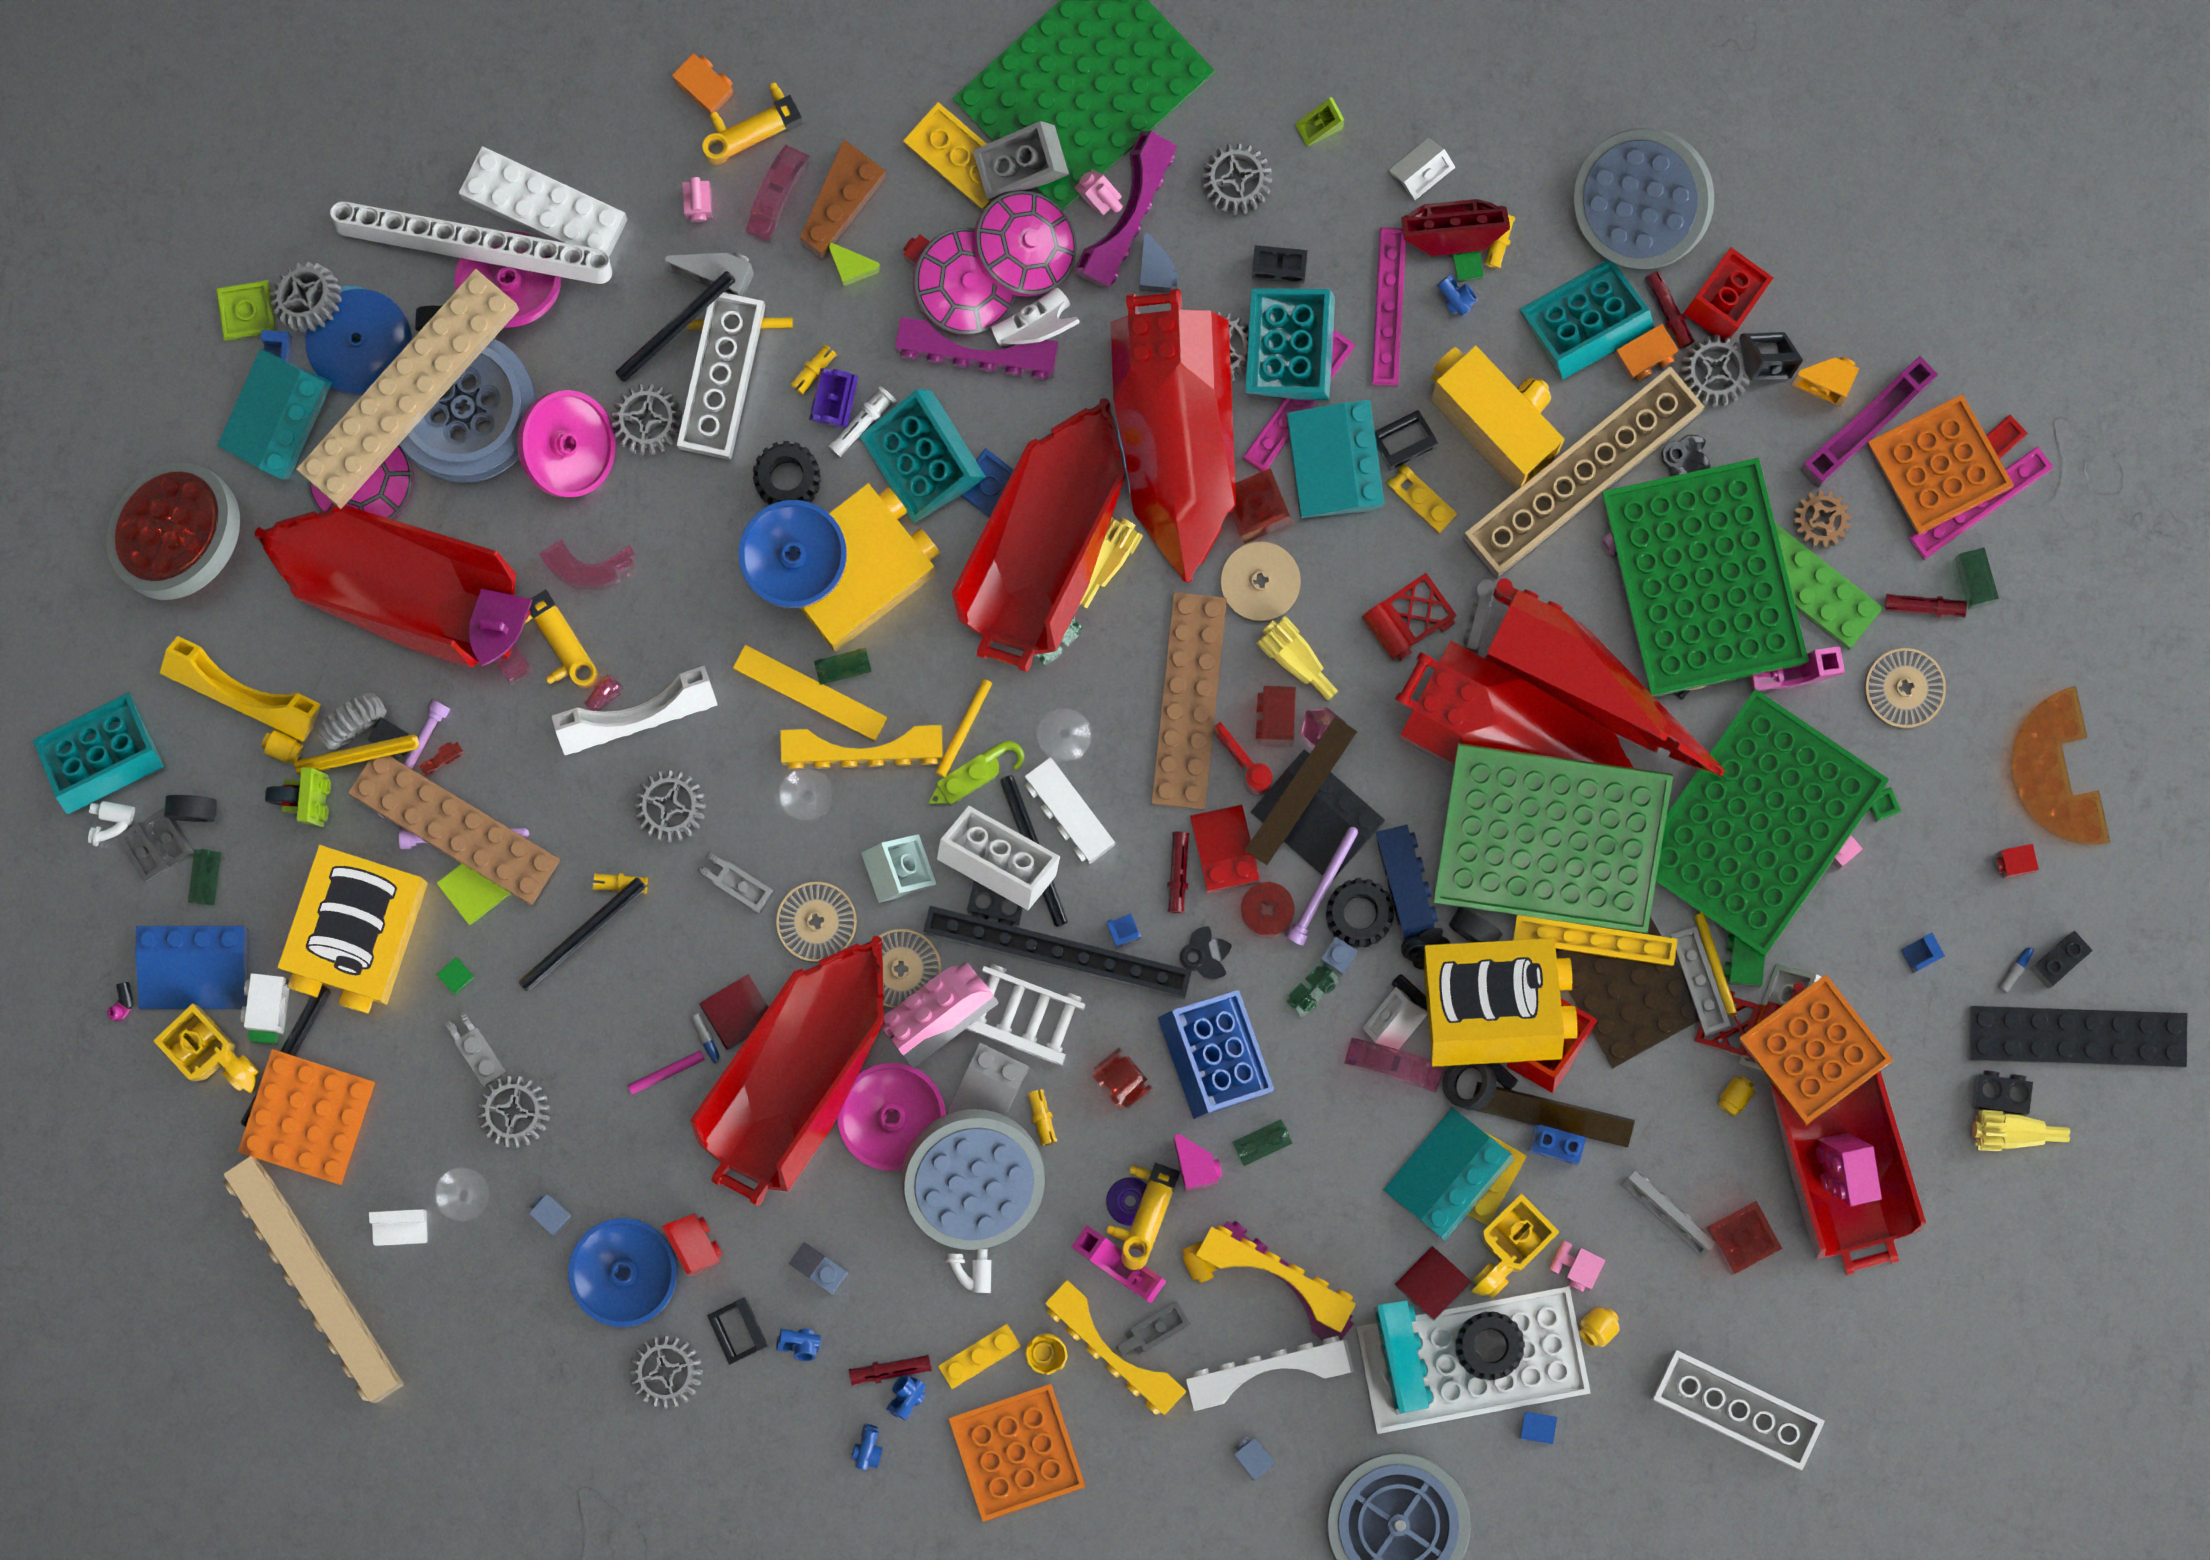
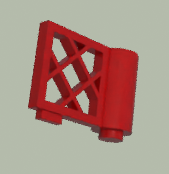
M1424 573L1385 601L1371 608L1361 618L1392 661L1398 659L1401 662L1413 653L1411 648L1438 629L1443 633L1455 624L1453 619L1457 615L1428 574ZM1423 581L1430 590L1429 599L1414 597L1416 586ZM1411 590V595H1410V596H1409V595H1404V594H1406L1407 592H1409V591ZM1398 598L1409 600L1408 614L1397 612L1391 603ZM1413 601L1428 604L1426 617L1411 615ZM1432 605L1441 606L1448 616L1442 620L1430 618ZM1410 619L1425 622L1424 632L1417 637L1409 629ZM1429 623L1434 624L1432 627L1428 629Z
M1220 721L1214 726L1213 733L1245 772L1246 790L1254 796L1266 794L1272 783L1270 768L1262 763L1254 764Z
M1730 991L1733 1002L1737 1005L1735 1007L1737 1012L1746 1007L1753 1009L1750 1019L1741 1024L1737 1014L1733 1015L1737 1026L1727 1032L1721 1031V1035L1712 1040L1704 1038L1700 1024L1694 1041L1755 1061L1742 1043L1738 1049L1732 1047L1727 1038L1739 1031L1743 1036L1782 1006L1770 1001L1767 1002V1005H1759L1734 997L1735 992Z

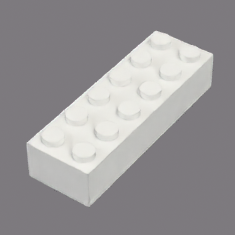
M483 146L459 191L463 201L542 238L605 251L609 257L628 220L625 212Z
M723 293L707 307L677 447L680 450L726 460L732 459L764 315V301Z
M1678 1350L1672 1352L1651 1398L1652 1401L1798 1471L1803 1470L1825 1422L1808 1412Z

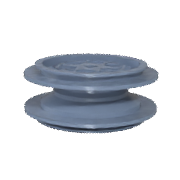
M494 338L450 387L451 393L449 396L441 397L399 444L407 456L419 468L439 479L458 483L478 482L502 473L519 459L517 439L520 423L528 408L537 400V395L532 380L520 359L511 349ZM468 378L477 380L475 387L472 389H465L463 387L464 381ZM488 395H493L496 397L495 404L490 407L484 406V398ZM467 404L470 410H466L464 414H461L459 408H463ZM437 412L445 413V419L441 423L432 422L433 415ZM480 422H490L491 425L488 431L483 433L477 431V426ZM457 429H462L465 431L464 438L459 441L453 440V432Z

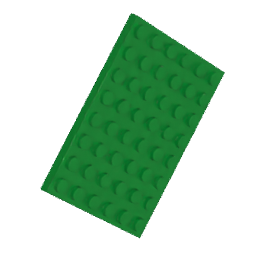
M1060 0L953 97V101L992 142L1039 121L1055 125L1069 175L1035 188L1064 211L1080 197V194L1074 187L1085 173L1093 169L1104 175L1133 148L1140 131H1152L1215 73V70L1148 0Z
M1759 458L1602 491L1649 692L1654 697L1809 663Z
M1755 689L1709 753L1725 770L1722 777L1709 771L1698 769L1667 813L1656 882L1766 957L1883 791L1889 779Z
M1458 743L1434 903L1648 933L1673 774Z

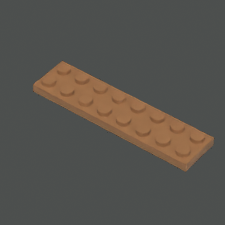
M1174 592L1152 805L1205 810L1227 598Z
M391 756L369 760L348 792V795L530 906L534 904L560 863L559 858Z

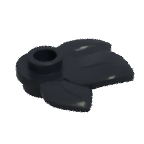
M1692 434L1685 435L1679 442L1672 441L1663 447L1661 453L1662 460L1670 467L1671 476L1711 468L1709 459L1701 452L1706 443L1703 437ZM1673 450H1677V451H1678V453H1679L1678 459H1675V458L1673 457V455H1672Z
M1209 926L1201 927L1191 934L1190 943L1181 950L1180 962L1184 968L1192 971L1197 970L1204 978L1218 979L1226 975L1225 968L1220 962L1229 954L1232 945L1223 939H1212ZM1190 953H1196L1198 955V960L1196 962H1190L1188 960V955Z
M1429 928L1418 936L1406 939L1401 945V952L1405 958L1413 962L1416 968L1424 970L1425 945L1451 944V942L1442 936V928Z

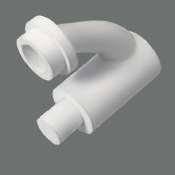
M102 801L101 805L91 803L90 814L99 815L100 820L116 822V824L104 831H101V827L98 826L96 828L91 827L88 843L97 847L100 841L123 833L133 823L135 807Z
M977 1249V1260H972V1278L966 1274L960 1264L965 1263L963 1254H947L945 1263H950L957 1279L966 1289L972 1291V1293H991V1260H987L988 1249Z

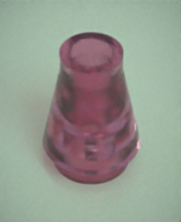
M607 674L604 678L600 677L584 704L591 711H599L621 695L620 691L623 689V686L610 674Z

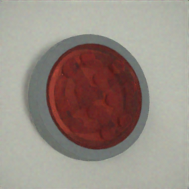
M187 462L169 463L147 472L125 491L111 515L106 545L108 558L113 570L131 589L153 599L172 600L193 594L206 586L221 572L234 551L240 530V512L237 500L231 489L219 476L197 464Z

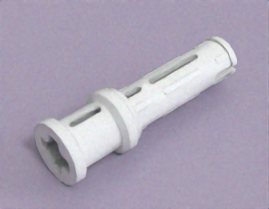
M879 385L877 387L878 391L868 402L862 403L861 412L828 445L840 458L873 421L877 422L882 418L881 414L891 403L895 404L897 402L882 386Z

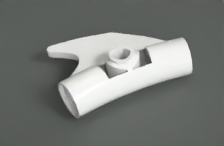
M1056 287L1033 304L1021 309L1017 314L992 326L991 329L999 346L1003 348L1009 344L1042 342L1079 324L1080 321L1078 317L1059 319L1061 312L1070 306V302L1065 294Z

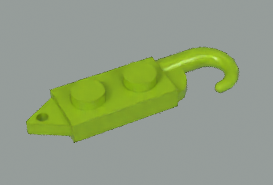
M1004 741L995 745L936 782L937 787L929 804H950L952 806L996 778L1000 769L996 757L1008 750L1014 751L1017 755V762L1013 766V769L1017 770L1024 761L1023 749L1013 741ZM937 797L938 801H933V798Z

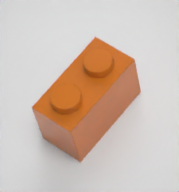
M693 53L672 75L673 81L709 114L717 112L734 94L731 87L733 83L723 73H720V75L716 74L711 69L713 65L703 55L699 58Z
M1661 324L1617 349L1615 357L1630 382L1638 379L1640 382L1653 374L1651 370L1659 365L1663 369L1675 362L1674 357L1679 350L1664 325Z

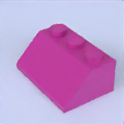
M1180 1134L1174 1135L1173 1141L1185 1192L1216 1186L1218 1179L1222 1177L1219 1159L1213 1160L1211 1153Z

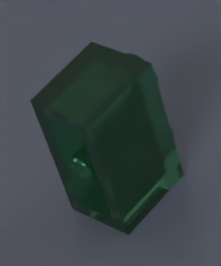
M1985 547L1958 554L1954 560L1964 596L1967 600L1968 610L1995 603L1999 596Z

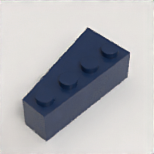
M1407 824L1376 832V841L1385 876H1388L1387 884L1390 897L1395 902L1394 910L1397 925H1401L1402 943L1410 937L1418 936L1426 929L1434 928V922H1438L1435 906L1430 907L1428 897H1431L1429 883L1422 880L1421 873L1425 872L1422 858H1416L1414 850L1418 848L1415 832H1409Z

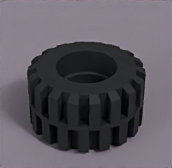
M783 441V444L776 442L772 444L773 447L769 449L766 447L762 450L763 454L761 456L758 455L756 466L754 465L753 481L757 493L763 502L771 505L786 500L812 502L815 499L814 495L820 489L821 475L817 460L808 448L801 447L800 443L797 442L790 444L789 441ZM794 463L801 468L803 478L797 487L791 490H781L773 485L771 475L780 464Z
M1355 878V880H1348L1341 886L1339 885L1331 894L1326 907V920L1329 930L1332 931L1334 937H1338L1348 945L1353 946V948H1366L1374 943H1378L1386 936L1394 919V905L1389 893L1382 888V885L1379 883L1375 884L1370 879L1361 880V878ZM1364 898L1374 905L1376 917L1369 927L1358 929L1346 922L1344 908L1350 900Z
M1494 1311L1482 1312L1469 1318L1459 1329L1455 1340V1352L1460 1365L1465 1368L1467 1373L1481 1380H1496L1511 1374L1520 1365L1519 1363L1524 1356V1335L1518 1328V1324L1511 1320L1509 1316ZM1484 1330H1495L1505 1339V1353L1495 1362L1481 1360L1474 1351L1475 1338Z

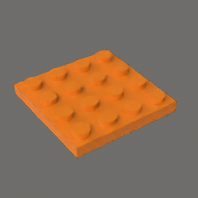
M1963 394L1868 441L1867 444L1918 536L2014 486Z
M1827 974L1739 1038V1041L1805 1126L1893 1062L1892 1057Z
M272 1049L238 1152L342 1185L375 1082Z
M1052 1384L948 1418L982 1522L1086 1487Z

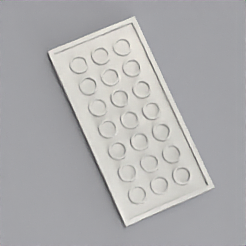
M1570 1286L1447 1309L1435 1321L1426 1314L1415 1315L1416 1321L1412 1322L1413 1332H1419L1422 1348L1417 1349L1419 1360H1425L1427 1375L1423 1376L1425 1386H1430L1433 1402L1428 1403L1429 1408L1398 1415L1395 1413L1377 1323L1356 1327L1377 1434L1591 1393ZM1486 1311H1494L1509 1316L1511 1320L1518 1324V1328L1524 1335L1523 1341H1525L1524 1356L1519 1363L1520 1365L1508 1376L1496 1380H1481L1467 1373L1465 1368L1460 1365L1455 1352V1340L1464 1322L1472 1316ZM1484 1330L1475 1338L1474 1351L1481 1360L1495 1362L1504 1355L1506 1342L1499 1332Z

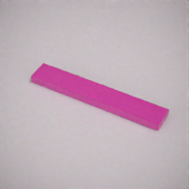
M1380 227L1371 385L1398 387L1406 250V241L1404 240L1402 228Z
M1333 330L1331 380L1356 346V344L1336 330ZM1285 398L1242 459L1264 474L1289 440L1286 414L1311 409L1317 400Z
M2037 446L2005 469L2014 484L2013 488L1919 536L1916 532L1908 540L1922 559L1925 560L2054 467Z

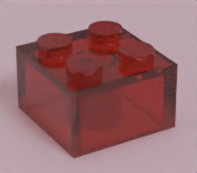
M1271 468L1235 483L1236 505L1231 514L1244 543L1294 523Z
M1263 686V692L1257 694L1256 712H1262L1261 719L1256 721L1255 739H1261L1260 746L1293 747L1296 687Z
M1757 1201L1706 1227L1731 1275L1783 1249Z

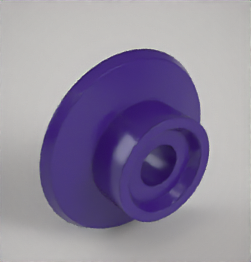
M1127 1177L1118 1180L1111 1186L1107 1193L1106 1206L1110 1216L1116 1222L1132 1226L1147 1183L1138 1178ZM1128 1196L1135 1198L1136 1203L1133 1206L1126 1205L1125 1199Z

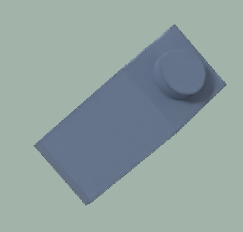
M1144 233L1139 291L1169 293L1172 286H1177L1178 270H1173L1174 262L1149 233Z
M805 1242L789 1262V1265L832 1295L848 1274L843 1268Z

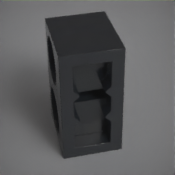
M1255 245L1252 278L1304 283L1308 250Z
M974 880L967 907V913L972 914V916L986 920L987 918L998 920V923L1010 926L1014 924L1020 925L1024 908L1017 905V910L1014 914H1005L1002 911V905L1010 900ZM987 895L991 899V904L987 908H979L975 903L978 896Z
M2073 931L2031 967L2030 970L2049 989L2093 950L2076 931Z
M1984 1070L1983 1075L1979 1074L1975 1077L1972 1108L2003 1111V1113L2024 1116L2030 1113L2033 1082L2026 1081L2027 1076L2010 1074V1078L1999 1077L2000 1072ZM1986 1083L1992 1084L1996 1089L1993 1098H1989L1983 1093V1086ZM2012 1087H2018L2022 1091L2023 1096L2019 1102L2014 1101L2010 1097Z

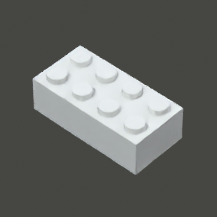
M971 806L965 809L940 839L937 860L1026 910L1032 907L1056 877L1060 859L1059 855Z

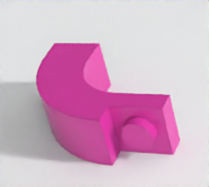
M1840 646L1813 650L1807 654L1808 664L1749 676L1752 692L1755 689L1758 691L1774 689L1775 691L1808 685L1845 673Z
M1088 1225L1085 1226L1071 1246V1248L1149 1303L1153 1302L1166 1283V1280L1145 1266L1139 1270H1131L1125 1267L1121 1259L1122 1250Z

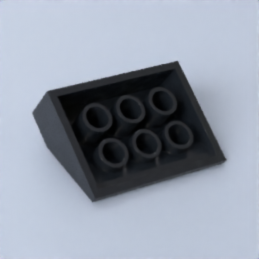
M1304 749L1251 810L1250 813L1263 823L1309 756L1310 753ZM1330 772L1284 840V843L1323 876L1347 830L1350 827H1355L1358 830V834L1334 877L1335 879L1384 824L1385 819Z

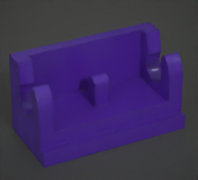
M820 368L809 420L832 428L847 427L858 375L838 369H833L832 371Z

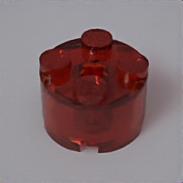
M1270 881L1251 887L1244 895L1240 908L1241 919L1245 928L1254 936L1261 938H1274L1283 934L1291 925L1295 913V905L1291 894L1283 886ZM1262 905L1267 907L1272 905L1273 915H1262Z
M1118 1047L1094 1067L1096 1072L1092 1076L1102 1088L1107 1086L1112 1094L1109 1097L1119 1109L1124 1106L1129 1109L1148 1094L1153 1087L1152 1085L1145 1086L1144 1082L1148 1079L1129 1056L1122 1057L1120 1055L1123 1050Z

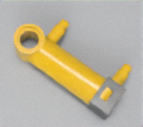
M771 83L769 88L775 100L774 106L728 129L718 113L712 112L710 118L717 133L709 134L705 137L702 145L708 162L715 165L723 164L729 157L785 129L788 132L802 125V117L791 95L784 97L777 83ZM714 144L723 146V150L719 154H712L709 150Z
M546 589L531 598L530 614L525 623L534 619L562 664L561 667L546 677L547 682L552 684L569 675L577 687L582 689L593 687L598 680L596 667ZM581 668H589L591 670V675L588 679L579 680L577 678V673Z
M1156 1162L1152 1171L1140 1166L1131 1165L1129 1173L1148 1181L1130 1231L1111 1225L1106 1230L1107 1234L1125 1241L1121 1259L1125 1267L1131 1270H1139L1148 1262L1150 1252L1180 1176V1171ZM1131 1249H1138L1143 1255L1136 1258L1131 1256L1129 1251Z

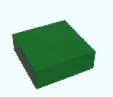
M1480 251L1453 255L1457 282L1484 278Z
M1892 787L1883 790L1870 808L1876 822L1902 812Z
M457 957L436 974L454 995L475 978Z
M249 1030L248 1040L252 1043L279 1044L280 1035L277 1033Z

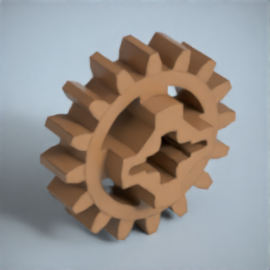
M1819 490L1817 497L1811 492L1808 493V502L1801 499L1799 504L1802 509L1796 508L1794 511L1799 518L1794 519L1793 524L1800 525L1796 534L1804 533L1803 542L1805 543L1811 539L1812 547L1814 548L1818 542L1822 544L1823 549L1827 548L1829 541L1832 545H1837V537L1844 539L1847 535L1843 530H1850L1851 525L1846 523V521L1852 518V514L1845 513L1849 508V504L1841 505L1840 502L1843 497L1839 496L1834 499L1833 491L1824 496L1823 491ZM1822 502L1828 503V504L1832 505L1833 507H1832V508H1829V507L1823 506ZM1810 507L1811 519L1805 521L1806 511ZM1820 515L1822 517H1828L1829 515H1831L1830 518L1826 521V525L1823 521L1816 523L1814 522ZM1840 516V524L1837 531H1835L1833 523ZM1811 531L1821 532L1823 536L1816 535Z

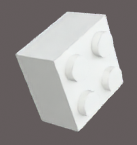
M251 973L250 980L246 979L244 995L248 996L247 1006H243L241 1010V1022H244L246 1029L284 1035L290 989L287 988L289 980L279 976Z

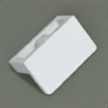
M1427 138L1389 171L1392 176L1402 183L1409 196L1416 200L1452 171L1455 166L1445 149L1432 139Z
M1395 987L1362 1028L1375 1043L1392 1053H1396L1427 1016V1011L1413 1003L1401 989Z
M426 1210L369 1212V1223L372 1224L373 1245L427 1243Z

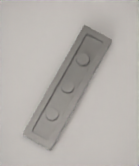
M1697 927L1671 934V938L1678 939L1676 954L1704 1036L1730 1029L1731 1025Z
M1634 1171L1621 1185L1701 1258L1716 1245L1709 1232L1695 1225L1691 1217L1685 1211L1676 1208L1665 1193L1657 1191L1645 1175Z

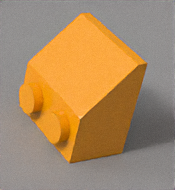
M1834 357L1801 369L1793 380L1792 386L1840 407L1850 391L1859 368L1854 366L1855 362L1848 358L1840 357L1838 359Z

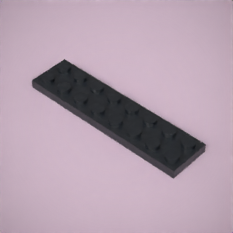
M1970 1006L1969 1060L2185 1068L2187 1067L2188 1013Z

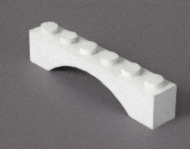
M704 665L680 673L663 692L638 706L607 712L574 708L552 715V720L563 753L568 755L598 744H605L622 736H629L647 728L656 727L659 724L674 719H681L698 711L708 710L718 704Z
M1339 1336L1323 1339L1324 1345L1313 1347V1343H1307L1297 1346V1352L1287 1354V1350L1283 1349L1271 1352L1272 1358L1261 1360L1260 1356L1244 1359L1245 1365L1235 1367V1363L1231 1362L1219 1365V1371L1209 1373L1208 1368L1192 1372L1193 1378L1186 1379L1193 1409L1198 1411L1225 1404L1232 1393L1244 1382L1258 1374L1273 1369H1299L1314 1373L1324 1379L1355 1372L1347 1340L1340 1341Z

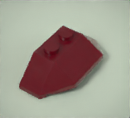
M1479 199L1424 204L1413 210L1409 215L1401 217L1404 240L1430 256L1484 251L1510 230L1507 207L1497 206Z

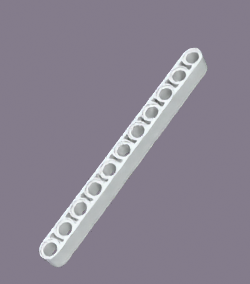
M338 202L330 210L335 231L342 236L596 284L606 283L612 277L609 256L605 251L350 202Z

